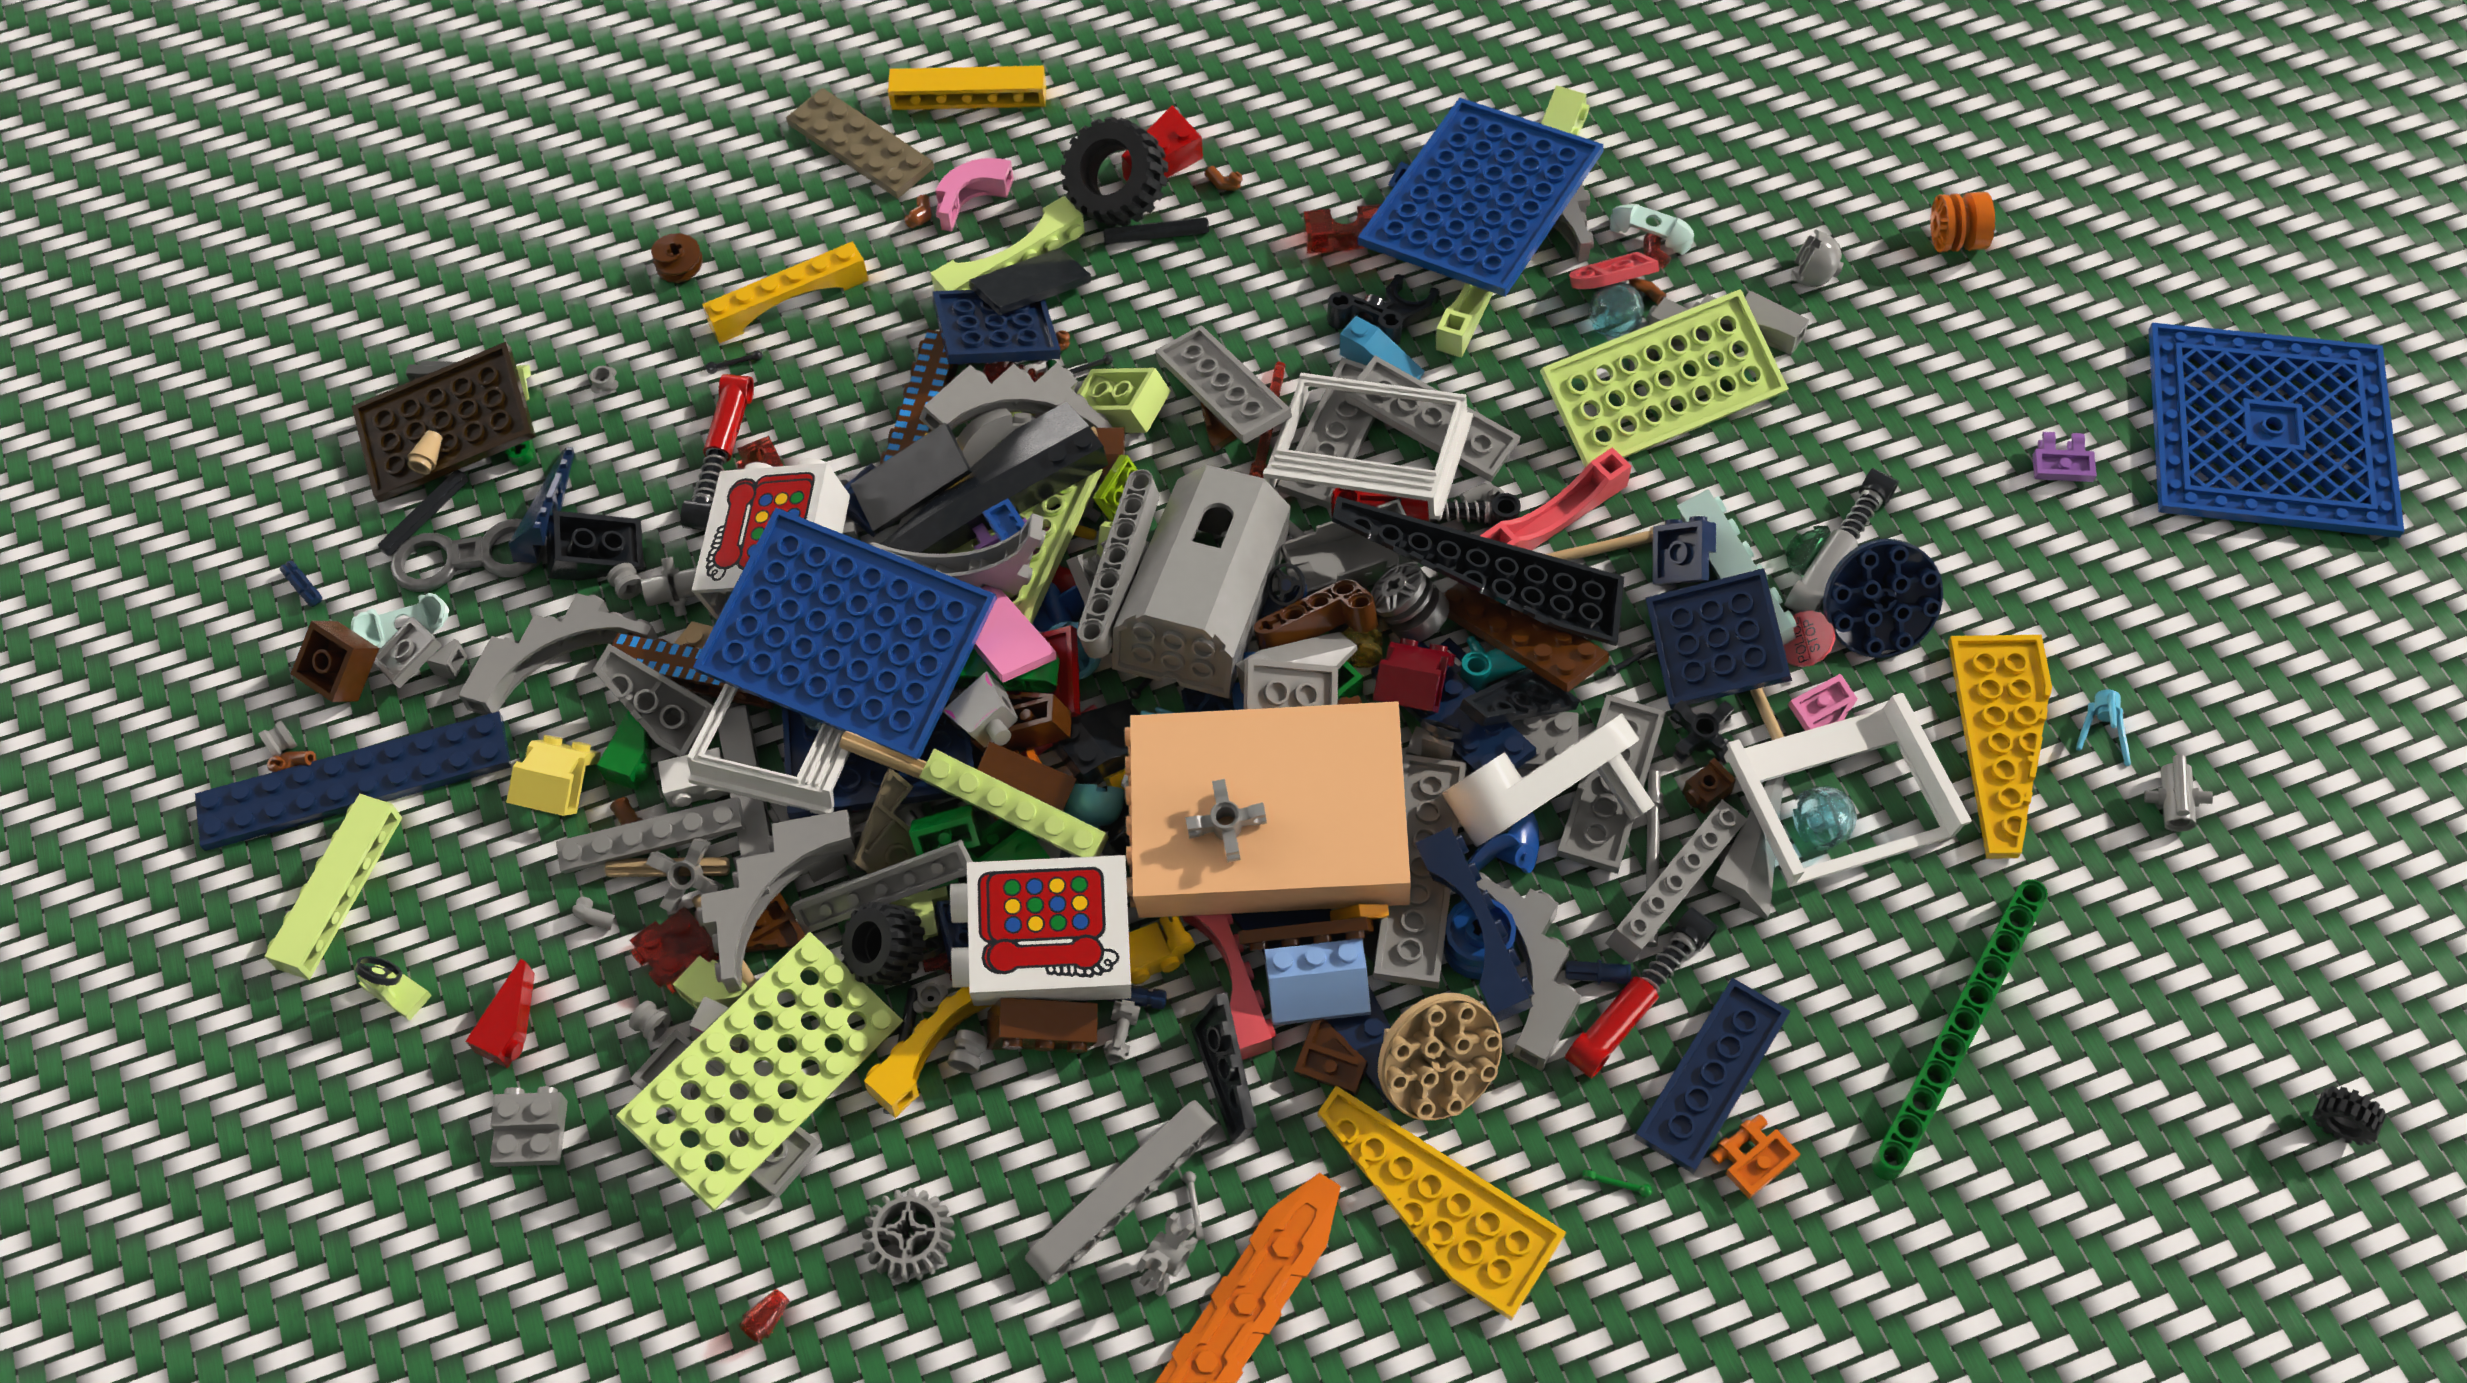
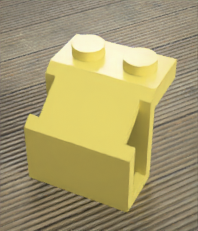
M544 735L543 740L531 741L527 747L525 760L523 762L516 761L513 766L506 803L562 816L577 814L585 768L587 765L598 764L601 752L590 750L591 745L587 743L572 742V745L563 744V739L556 736Z

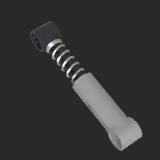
M1874 468L1869 471L1859 490L1860 498L1856 500L1855 505L1851 508V512L1847 514L1846 520H1843L1841 527L1833 530L1802 579L1796 582L1786 599L1785 607L1797 613L1809 610L1818 612L1823 603L1825 587L1833 569L1844 556L1858 547L1856 539L1860 538V532L1865 531L1864 525L1870 523L1869 518L1874 517V511H1877L1880 506H1886L1897 489L1899 480Z

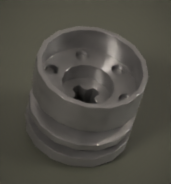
M1404 563L1391 568L1379 578L1371 591L1376 613L1388 624L1399 639L1405 638L1420 642L1429 638L1440 629L1450 611L1447 598L1417 564Z

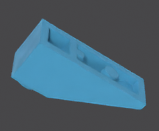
M1355 316L1340 333L1341 356L1364 365H1368L1372 358L1377 356L1418 380L1424 375V370L1382 330L1358 316Z

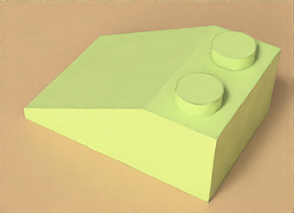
M1156 368L1091 369L1077 394L1082 395L1097 413L1103 414L1109 424L1112 425V428L1125 427V433H1147L1171 390Z

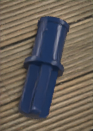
M1599 959L1597 963L1567 961L1565 977L1567 980L1596 982V985H1600L1601 982L1627 985L1631 980V964L1602 963Z

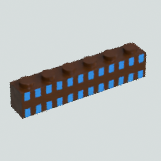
M927 330L925 339L919 343V356L917 362L912 363L911 380L904 387V401L902 406L897 408L896 424L889 431V445L887 451L882 452L880 465L922 438L925 433L932 431L919 419L923 407L955 378L959 366L957 364H948L940 331Z
M617 633L612 643V646L697 695L717 699L725 683L696 672L693 669L702 649L696 648L691 644L678 645L664 639L652 640L638 634L626 635ZM740 689L737 690L732 702L773 709L775 705L770 701Z

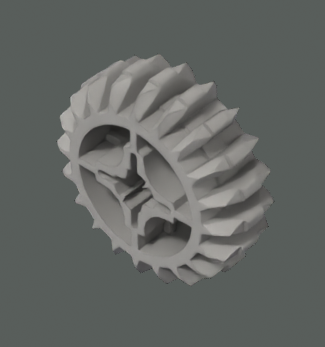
M909 1188L907 1196L903 1197L901 1191L896 1189L894 1194L896 1199L890 1201L889 1197L883 1195L884 1206L881 1208L878 1205H873L872 1207L876 1217H865V1223L870 1228L862 1230L863 1238L868 1240L862 1246L865 1252L870 1253L867 1257L870 1264H877L876 1270L878 1273L883 1274L888 1270V1277L891 1280H894L900 1273L903 1282H908L910 1273H914L916 1279L921 1280L923 1276L921 1271L926 1268L930 1274H934L935 1269L932 1264L935 1261L938 1264L944 1265L945 1258L941 1252L950 1253L952 1251V1246L947 1241L955 1239L954 1231L950 1230L954 1225L952 1217H946L949 1210L946 1205L939 1206L940 1200L937 1196L929 1199L928 1192L923 1189L916 1197L915 1190ZM916 1212L929 1216L935 1222V1228H928L927 1225L918 1224L915 1216ZM902 1214L898 1222L889 1224L892 1219ZM911 1225L914 1236L911 1235L912 1238L907 1239L906 1244L902 1235H907L906 1231L910 1230ZM882 1241H889L891 1245H898L901 1258H896L883 1250ZM929 1245L926 1250L915 1256L919 1247Z

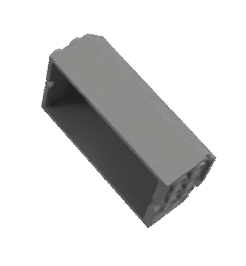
M1206 465L1177 479L1113 627L1112 669L1158 681L1169 677L1175 679L1181 687L1230 698L1238 677L1235 664L1244 659V652H1247L1254 634V625L1259 621L1268 597L1266 588L1268 574L1275 566L1281 563L1283 555L1280 548L1287 541L1291 506L1264 478ZM1197 530L1220 536L1223 532L1227 531L1221 548L1193 542Z

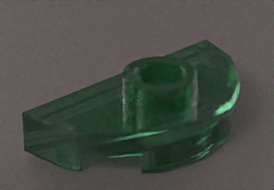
M1813 526L1814 530L1807 531L1802 535L1799 532L1790 540L1785 550V555L1789 567L1795 574L1803 577L1831 533L1828 526Z

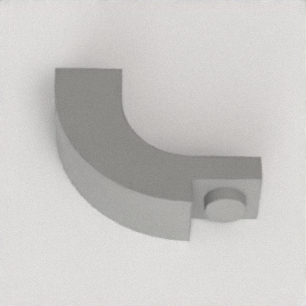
M1005 407L989 410L973 419L957 438V442L970 468L1016 428L1035 418L1029 413H1016L1012 417V414Z

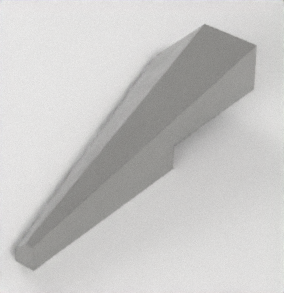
M1784 776L1768 780L1764 786V790L1779 820ZM1751 810L1747 817L1748 820L1743 824L1719 868L1712 887L1740 900L1739 907L1767 920L1770 914L1776 857L1753 810Z

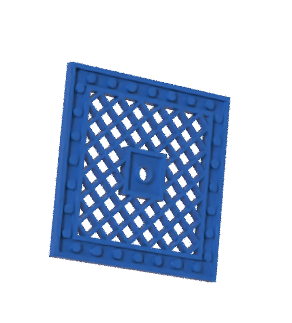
M2151 323L2148 331L2158 512L2395 538L2402 536L2404 533V523L2383 345ZM2193 358L2202 366L2197 369L2189 360ZM2222 361L2231 369L2226 372L2218 363ZM2251 364L2260 372L2254 374L2247 366ZM2280 367L2289 375L2284 377L2275 369ZM2309 370L2318 378L2313 380L2304 372ZM2209 371L2217 379L2212 381L2204 373ZM2339 373L2347 381L2342 383L2334 375ZM2238 374L2246 382L2241 384L2233 376ZM2267 377L2276 385L2270 387L2262 379ZM2195 380L2203 389L2198 391L2190 383ZM2296 380L2305 388L2300 390L2291 382ZM2224 383L2232 392L2227 394L2219 386ZM2326 383L2334 391L2329 393L2320 385ZM2253 386L2262 395L2257 397L2248 389ZM2282 389L2291 398L2286 400L2278 391ZM2311 392L2320 401L2318 403L2314 402L2307 394ZM2210 393L2219 401L2214 404L2205 396ZM2185 394H2186L2188 397H2190V398H2189L2188 400H2186V401H2185ZM2340 395L2350 404L2345 406L2336 397ZM2239 396L2243 400L2241 403H2238L2235 398ZM2197 403L2205 412L2200 414L2192 405ZM2327 405L2334 412H2336V414L2333 416L2330 415L2327 411L2323 409V407ZM2226 406L2234 415L2229 417L2221 408ZM2314 415L2323 424L2318 426L2309 417ZM2186 416L2191 420L2188 424ZM2212 416L2221 424L2216 427L2207 418ZM2343 418L2350 425H2352V427L2350 429H2347L2338 420ZM2239 419L2241 420V426L2236 422ZM2266 424L2274 425L2279 431L2269 429ZM2198 426L2207 434L2202 437L2193 428ZM2330 428L2339 437L2334 439L2325 430ZM2228 429L2236 438L2231 440L2223 431ZM2316 438L2325 447L2320 449L2311 440ZM2214 439L2222 448L2217 450L2209 441ZM2188 440L2193 443L2190 447H2188ZM2345 441L2355 450L2350 452L2341 443ZM2241 442H2242L2243 449L2238 446V444H2240ZM2200 449L2208 458L2203 460L2194 452ZM2332 451L2341 460L2337 463L2327 453ZM2229 452L2238 461L2233 464L2224 454ZM2307 452L2312 457L2307 460L2303 455ZM2360 454H2361V460H2359V459L2357 458V456L2360 455ZM2259 455L2268 464L2263 467L2254 457ZM2288 458L2298 467L2293 470L2283 461ZM2318 461L2328 470L2323 473L2313 464ZM2215 462L2224 471L2219 474L2210 465ZM2189 463L2194 466L2192 470H2190ZM2348 464L2357 474L2353 476L2343 467ZM2245 465L2254 474L2249 477L2239 468ZM2274 468L2284 477L2279 480L2269 471ZM2304 471L2313 481L2309 483L2299 474ZM2201 472L2210 481L2205 484L2196 475ZM2334 474L2344 484L2338 486L2329 477ZM2231 475L2240 484L2234 487L2225 478ZM2260 478L2268 486H2270V488H2268L2265 491L2255 481H2257ZM2363 478L2364 484H2362L2359 480ZM2290 481L2300 491L2295 494L2285 484ZM2320 484L2330 494L2325 497L2315 487ZM2350 488L2360 497L2355 500L2345 490Z

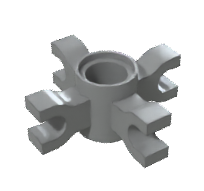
M1225 779L1212 781L1216 804L1213 806L1210 815L1185 817L1189 838L1214 832L1218 838L1224 841L1227 862L1241 860L1236 837L1240 834L1243 826L1267 824L1264 804L1258 803L1239 809L1236 804L1229 801ZM1225 816L1234 818V821L1228 825H1222L1218 822Z
M700 837L693 839L685 859L679 862L659 851L651 852L646 864L666 873L667 880L671 885L659 907L669 912L677 910L686 889L691 887L701 891L703 894L722 891L724 885L704 876L703 869L699 864L709 848L710 842ZM682 866L687 867L691 871V880L688 883L683 882L679 877V870Z
M1176 1212L1168 1217L1165 1224L1166 1234L1159 1232L1155 1236L1136 1268L1140 1272H1143L1144 1269H1149L1142 1275L1139 1283L1145 1286L1151 1279L1158 1283V1289L1155 1294L1160 1297L1167 1291L1170 1285L1169 1275L1176 1277L1198 1242L1194 1237L1186 1240L1193 1234L1196 1225L1190 1222L1182 1231L1177 1226V1220L1180 1215Z

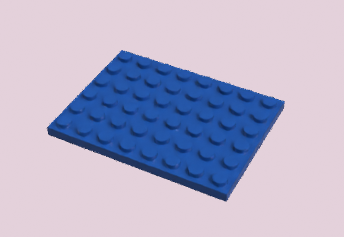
M1459 97L1358 236V245L1506 297L1602 155L1604 144Z
M775 508L703 646L693 669L703 675L840 731L852 732L917 760L920 759L997 597L992 592Z

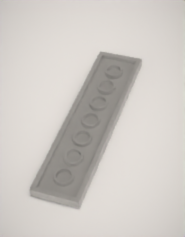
M1404 755L1403 776L1411 881L1410 905L1388 906L1389 916L1381 919L1373 979L1431 988L1439 987L1451 890L1433 881L1415 843L1448 827H1451L1455 837L1458 835L1459 821L1441 793L1465 778L1466 762Z

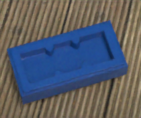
M1009 498L982 512L1000 542L1020 531L1025 524Z

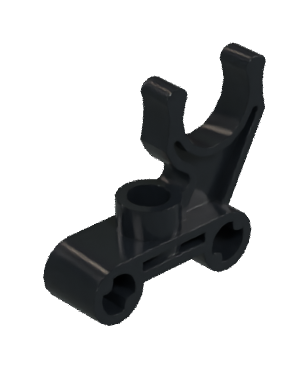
M1396 274L1393 281L1386 287L1385 302L1380 297L1372 294L1367 295L1364 299L1345 292L1331 294L1328 299L1327 323L1333 328L1343 329L1346 328L1355 316H1358L1378 327L1398 346L1401 341L1403 328L1431 315L1433 307L1439 301L1440 290L1431 288L1429 296L1424 300L1417 302L1407 301L1398 295V292L1403 288L1404 277Z

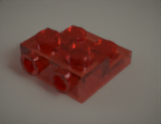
M685 906L660 925L657 921H654L630 939L634 947L630 953L640 966L646 963L652 969L648 975L659 988L665 985L672 994L676 992L673 983L699 956L708 962L712 959L715 961L719 959V953H715L712 937L699 925V922Z

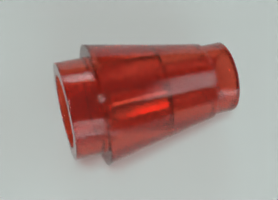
M774 1289L742 1315L743 1320L739 1324L740 1329L757 1343H760L764 1338H769L786 1306L790 1303L789 1299L781 1291Z

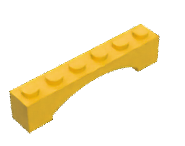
M852 241L703 303L702 306L708 324L720 344L744 334V329L754 319L787 299L824 288L841 287L845 291L867 282L869 279L864 259Z
M961 987L952 997H946L929 1019L925 1018L918 1023L914 1033L906 1041H900L893 1047L890 1056L882 1064L878 1063L869 1070L864 1080L868 1094L896 1118L919 1096L916 1085L925 1062L939 1042L965 1019L993 1005L974 1006L969 993V987Z

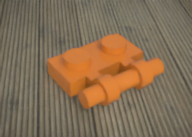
M1758 1114L1751 1121L1745 1120L1739 1125L1738 1132L1729 1139L1726 1137L1717 1144V1149L1709 1155L1716 1165L1721 1164L1725 1159L1731 1160L1733 1165L1727 1169L1725 1174L1748 1199H1751L1800 1156V1153L1777 1129L1768 1136L1761 1131L1768 1125L1766 1119L1761 1114ZM1749 1140L1755 1144V1147L1744 1155L1739 1148Z

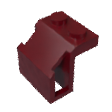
M1401 638L1400 643L1390 642L1386 660L1382 659L1379 665L1373 700L1379 702L1399 701V706L1438 713L1447 666L1453 667L1455 655L1447 652L1448 647L1430 643L1429 649L1418 647L1419 641Z

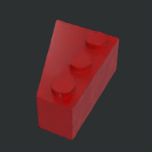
M1173 105L1146 130L1155 137L1158 145L1164 150L1165 158L1163 160L1168 162V172H1164L1165 177L1168 178L1203 159L1202 136ZM1128 150L1121 155L1123 178L1126 181L1129 179L1132 170V159Z

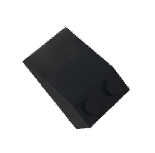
M553 510L546 535L548 578L580 581L606 577L613 567L621 563L632 564L636 572L643 571L641 519Z
M1129 699L1071 717L1070 738L1052 743L1054 751L1073 776L1077 778L1079 784L1099 785L1104 781L1103 778L1125 768V756H1128V746L1125 745V727H1130V715H1140Z

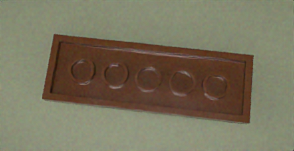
M1459 582L1443 593L1449 601L1450 611L1447 618L1565 692H1569L1609 661V652L1586 638L1556 630Z

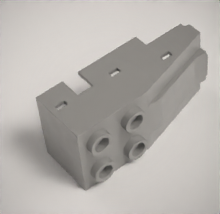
M1399 499L1377 506L1378 508L1406 515ZM1332 521L1316 526V532L1285 541L1280 548L1285 562L1297 566L1302 571L1307 584L1308 596L1346 579L1354 580L1364 588L1375 584L1383 574L1397 565L1404 563L1418 565L1417 562ZM1286 567L1287 574L1299 580L1297 573L1292 568Z

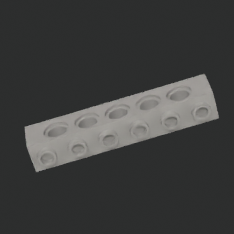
M1721 800L1619 924L1605 944L1631 964L1748 819L1724 800Z

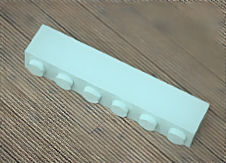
M1707 489L1677 505L1683 522H1689V517L1705 516L1708 517L1707 521L1716 523V553H1709V566L1717 579L1763 568L1761 564L1755 566L1751 558L1754 557V553L1748 542L1744 541L1741 543L1737 536L1740 534V531L1733 518L1727 520L1724 512L1727 510L1719 496L1714 498L1710 490ZM1773 587L1770 589L1783 645L1796 638L1793 628L1797 626V623L1789 610L1786 612L1782 610L1779 604L1783 603L1776 588Z

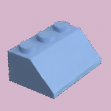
M1362 938L1265 949V969L1273 1026L1320 1019L1328 1020L1371 1015L1367 966Z

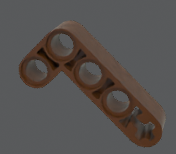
M1346 579L1338 581L1260 619L1254 625V632L1260 651L1318 637L1344 623L1356 632H1369L1377 627L1378 618L1372 594L1356 581Z

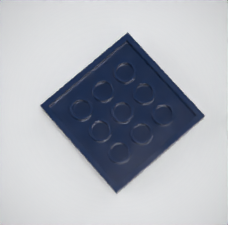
M972 290L932 292V301L948 364H991L1007 361H1048L1060 359L1061 350L1045 299L999 315Z
M1764 568L1646 597L1671 709L1680 700L1684 701L1687 705L1792 681Z

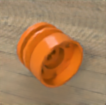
M1969 192L1963 198L1960 194L1956 193L1950 196L1939 194L1935 197L1931 210L1930 228L1933 245L1937 252L1959 251L1962 246L1965 250H1983L1990 247L1995 231V211L1992 198L1988 192Z

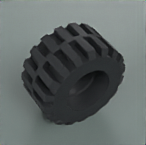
M879 902L862 904L859 906V910H854L851 914V920H847L844 926L846 930L845 933H842L841 940H843L841 954H844L843 964L848 967L851 975L855 974V980L866 984L899 986L903 982H908L912 979V973H917L919 970L918 964L923 961V948H926V941L923 940L925 929L920 927L922 922L920 917L915 916V911L906 906Z

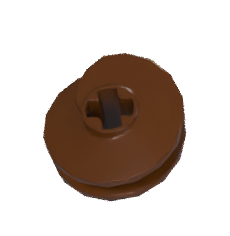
M671 233L662 236L651 248V255L657 274L667 282L678 283L687 281L694 277L701 269L703 257L697 241L689 235Z

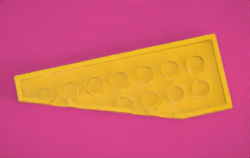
M2042 635L1950 636L1948 646L1986 859L2019 858L2022 853L2027 826V814L2033 793L2032 787L2043 739L2042 733L2048 712L2047 706L2052 691Z
M1335 1086L1318 1111L1319 1119L1454 1284L1512 1321L1564 1239L1566 1232L1346 1091Z

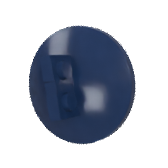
M1878 539L1867 542L1850 551L1833 569L1824 591V616L1835 628V638L1849 650L1859 655L1873 658L1898 655L1917 645L1930 632L1937 621L1943 602L1941 575L1933 560L1924 551L1908 542L1897 539ZM1886 650H1896L1890 653L1881 654L1883 651Z

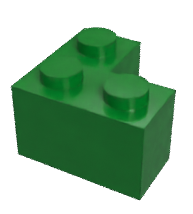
M972 805L912 820L909 831L917 856L961 839L966 849L981 844L982 837L980 824ZM960 877L929 888L928 891L959 883Z

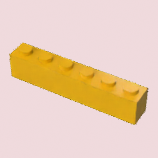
M1044 66L890 69L888 96L891 110L1045 107Z

